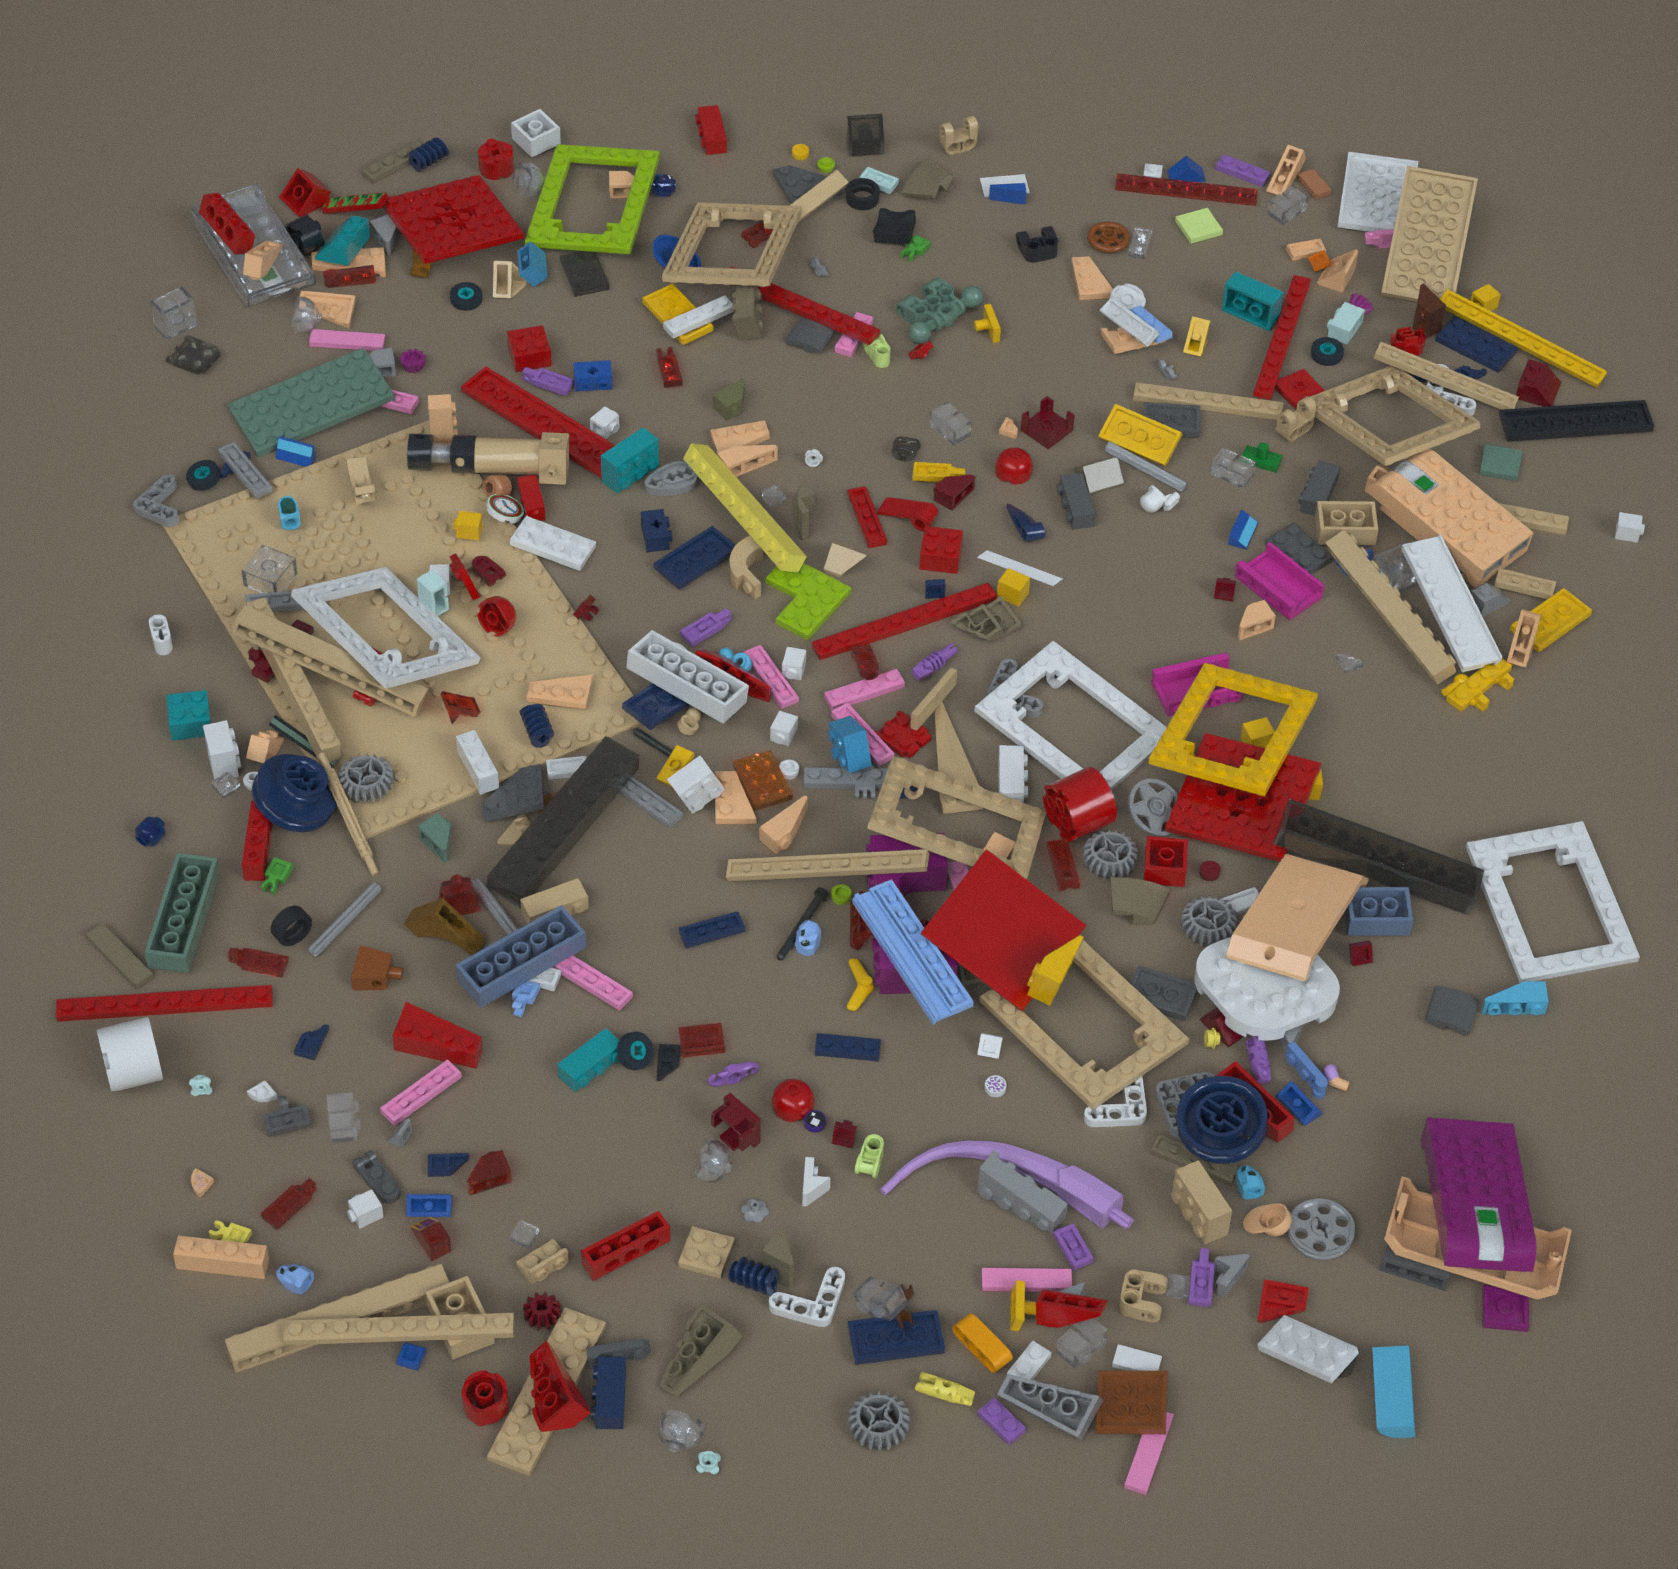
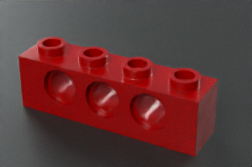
M220 193L203 194L199 209L200 215L235 255L245 254L250 251L256 236Z
M251 800L241 866L244 881H265L273 823L258 810L254 800Z
M657 1211L582 1249V1266L592 1281L670 1242V1226L660 1211Z

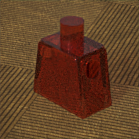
M456 874L450 880L441 883L438 900L445 899L461 916L481 912L477 893L470 877H462Z

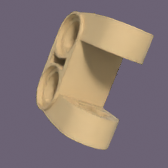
M974 116L964 118L963 128L953 130L950 122L940 124L939 141L947 154L954 155L969 151L976 146L978 123Z
M1306 396L1298 402L1297 410L1294 412L1286 409L1278 414L1276 431L1289 442H1293L1307 433L1314 424L1316 413L1314 400Z
M1136 1269L1129 1270L1125 1275L1121 1291L1120 1313L1125 1317L1141 1321L1158 1322L1161 1317L1162 1307L1157 1303L1141 1300L1143 1291L1153 1294L1165 1293L1168 1279L1157 1273Z

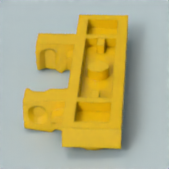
M1502 658L1496 665L1494 663L1484 665L1483 668H1480L1447 696L1446 702L1460 712L1469 705H1474L1483 712L1488 708L1490 702L1483 693L1494 684H1499L1507 691L1513 687L1515 679L1508 673L1512 669V664Z

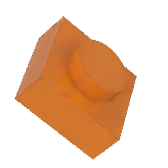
M1325 250L1308 256L1309 263L1314 272L1331 266Z

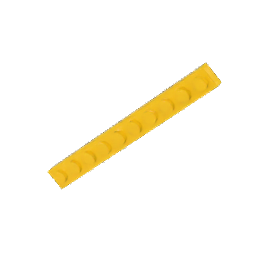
M1449 289L1446 290L1440 299L1446 304L1445 310L1595 388L1599 387L1607 375L1606 370Z

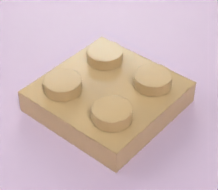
M692 1226L680 1256L678 1267L721 1279L735 1243V1238Z

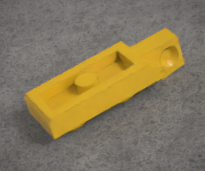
M915 462L912 481L941 482L947 476L966 475V469L956 468L952 464Z

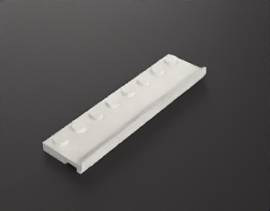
M1442 535L1403 544L1401 550L1461 671L1466 672L1483 668L1484 665L1494 663V665L1498 664L1502 659V655Z

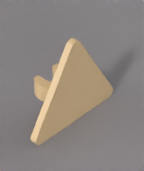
M523 813L516 817L497 840V844L505 846H542L543 841Z

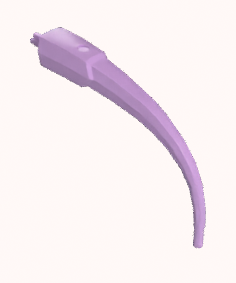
M967 1140L946 1143L929 1149L909 1161L880 1188V1192L883 1195H887L914 1170L931 1161L948 1157L974 1158L985 1161L994 1150L1000 1154L998 1158L1007 1164L1010 1161L1016 1166L1014 1170L1023 1176L1028 1174L1035 1182L1056 1193L1070 1207L1101 1229L1106 1227L1112 1220L1125 1230L1129 1229L1134 1222L1133 1218L1122 1211L1123 1195L1100 1179L1074 1165L1067 1166L1046 1156L1000 1142Z

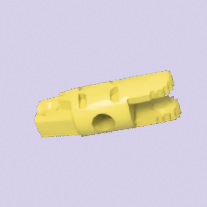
M925 1372L920 1373V1382L915 1386L916 1391L950 1403L972 1405L975 1391Z

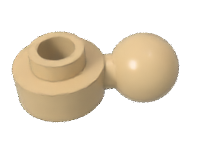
M694 707L689 708L686 714L681 717L677 725L682 734L693 735L699 728L698 722L701 719L700 710Z

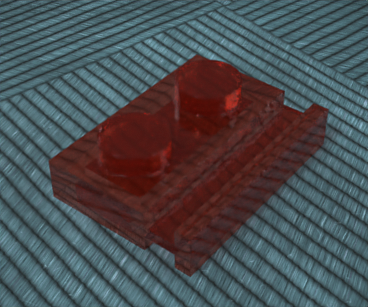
M721 1023L678 1027L683 1058L725 1053Z

